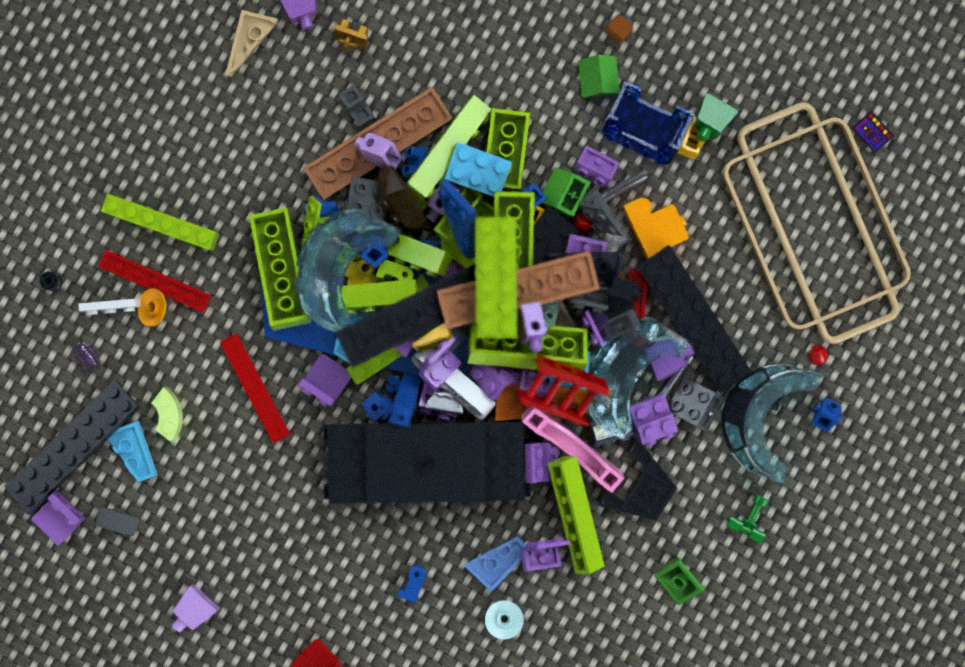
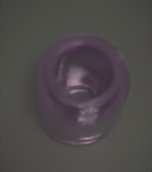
M81 342L74 348L75 352L73 355L89 371L101 362L100 356L88 342L85 344Z

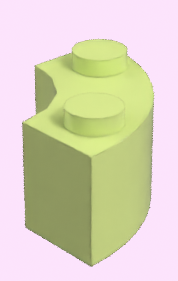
M163 387L152 402L159 414V423L156 431L169 441H175L182 427V408L175 394L168 387Z

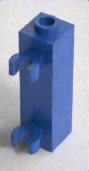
M405 372L402 380H398L396 376L390 375L388 382H392L394 385L387 384L386 390L389 392L397 390L398 392L394 403L388 398H381L380 404H384L386 407L380 406L378 413H391L390 423L409 427L422 378Z

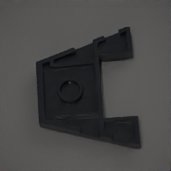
M637 442L629 456L645 466L641 475L625 500L607 490L598 505L658 520L677 487L644 446Z

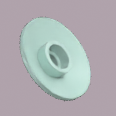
M498 601L487 610L485 616L486 627L490 634L498 639L513 638L523 627V613L511 601ZM507 616V622H502L501 617Z

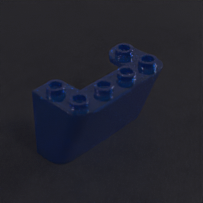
M625 81L602 129V134L607 140L615 141L624 148L632 149L641 156L649 157L661 165L670 164L681 146L695 113L677 105L673 114L638 98L642 88ZM627 89H632L635 93L629 92ZM679 113H683V114H685L687 117H683V116H681Z

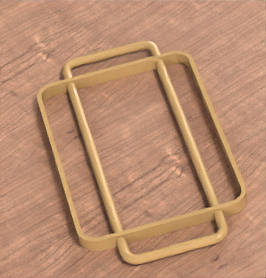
M801 102L742 127L738 132L737 140L743 155L727 163L723 171V178L786 324L798 330L816 324L824 341L830 344H837L895 319L899 314L900 308L893 291L902 288L908 283L911 275L910 267L847 123L835 117L820 122L813 106L809 103ZM800 110L808 112L813 126L750 152L745 141V135L748 132ZM835 123L841 126L903 268L904 277L898 285L893 287L890 285L822 127L824 125ZM812 130L817 132L884 288V291L822 317L752 157ZM745 159L813 316L814 320L811 322L796 325L788 316L729 178L730 166ZM885 294L887 295L892 307L889 314L834 337L828 334L823 322L824 320Z

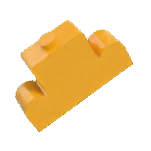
M639 198L622 207L646 259L667 245L673 247L689 238L684 227L687 225L683 215L679 216L673 204L651 213V202L646 198Z

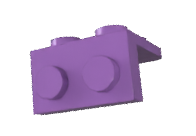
M321 354L307 376L302 378L298 385L302 387L301 391L308 396L313 394L318 397L317 402L323 406H333L352 377L346 368L325 354Z
M475 364L469 375L492 401L497 400L505 386L521 383L522 371L519 368Z
M564 537L527 543L526 548L520 549L524 572L561 566L558 547L571 544L570 540L564 541Z

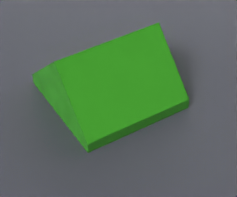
M595 55L578 60L582 99L620 94L616 56Z
M678 557L674 558L654 575L678 605L705 590Z

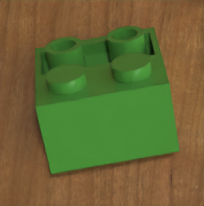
M555 167L543 191L546 199L542 204L573 218L578 204L583 199L591 182L574 173Z

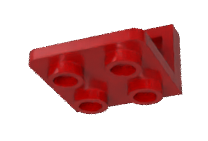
M315 639L291 663V667L344 666L320 639Z

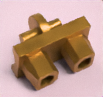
M342 19L339 25L335 24L333 39L338 40V44L344 45V52H348L349 48L355 50L357 47L366 49L368 27L360 25L357 31L352 30V23L345 19Z

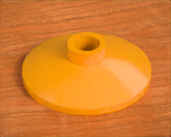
M151 288L141 295V307H138L140 321L149 327L158 325L166 312V300L163 293L158 289Z

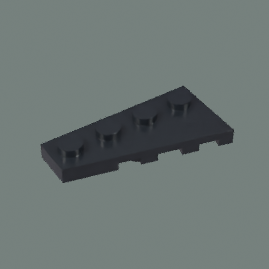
M582 252L545 253L543 263ZM590 252L598 285L611 288L614 277L619 276L625 252Z

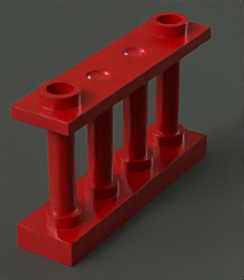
M538 354L535 362L539 372L528 391L518 388L516 392L519 401L525 406H532L571 420L574 424L588 426L589 422L585 412L596 394L606 396L610 391L606 379ZM551 375L556 377L544 398L535 395L545 376ZM562 382L573 383L561 404L551 401ZM579 388L589 389L578 410L568 407Z

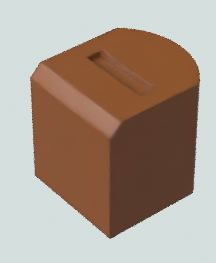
M617 14L604 32L621 45L631 34L633 26L620 14Z

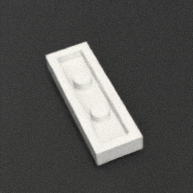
M126 299L80 303L79 311L86 312V315H97L98 311L102 310L105 311V314L116 313V309H123V312L135 311V308L141 307V300Z

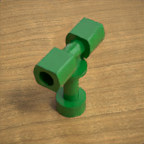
M755 494L752 499L755 504L748 518H743L741 521L730 516L726 526L736 532L741 531L747 534L748 538L761 544L766 533L756 529L757 524L754 521L762 506L766 507L769 500Z

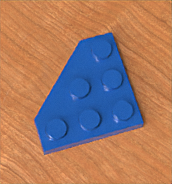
M448 180L441 181L438 194L458 250L468 260L475 258L476 211Z

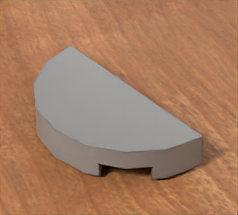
M438 392L432 395L424 407L426 410L457 415L463 414L462 405L453 394L448 392Z

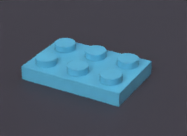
M457 142L444 179L494 197V191L502 192L512 162Z

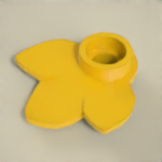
M360 259L358 262L349 261L340 269L339 273L348 277L347 286L377 283L374 275L375 267L366 263L363 259ZM366 264L369 267L368 271H363L362 265Z

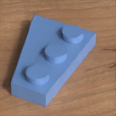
M516 536L465 563L464 566L492 592L522 560L520 549L526 548L527 545Z

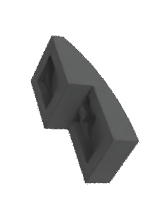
M354 84L338 94L360 129L376 120Z
M100 506L95 525L134 536L139 517Z

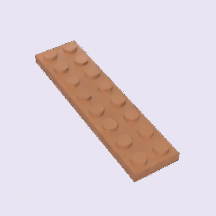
M432 86L303 169L325 201L349 186L352 177L361 178L379 167L367 161L361 151L355 147V141L358 137L365 138L368 133H372L393 141L397 150L401 153L406 148L411 147L452 121L453 118Z
M590 251L516 270L517 311L524 304L535 302L545 304L599 289ZM476 281L437 291L447 329L477 321Z

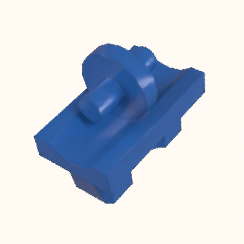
M427 147L406 148L405 157L409 158L410 161L409 164L402 167L401 173L407 177L406 181L410 179L427 156Z

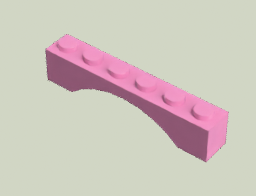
M529 406L522 414V422L540 436L551 441L569 456H577L578 463L611 493L623 481L624 476L619 468L550 413Z

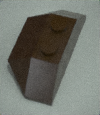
M382 166L380 168L376 195L380 206L388 213L390 222L395 227L415 231H430L431 228L426 217L400 175L397 174L394 166Z

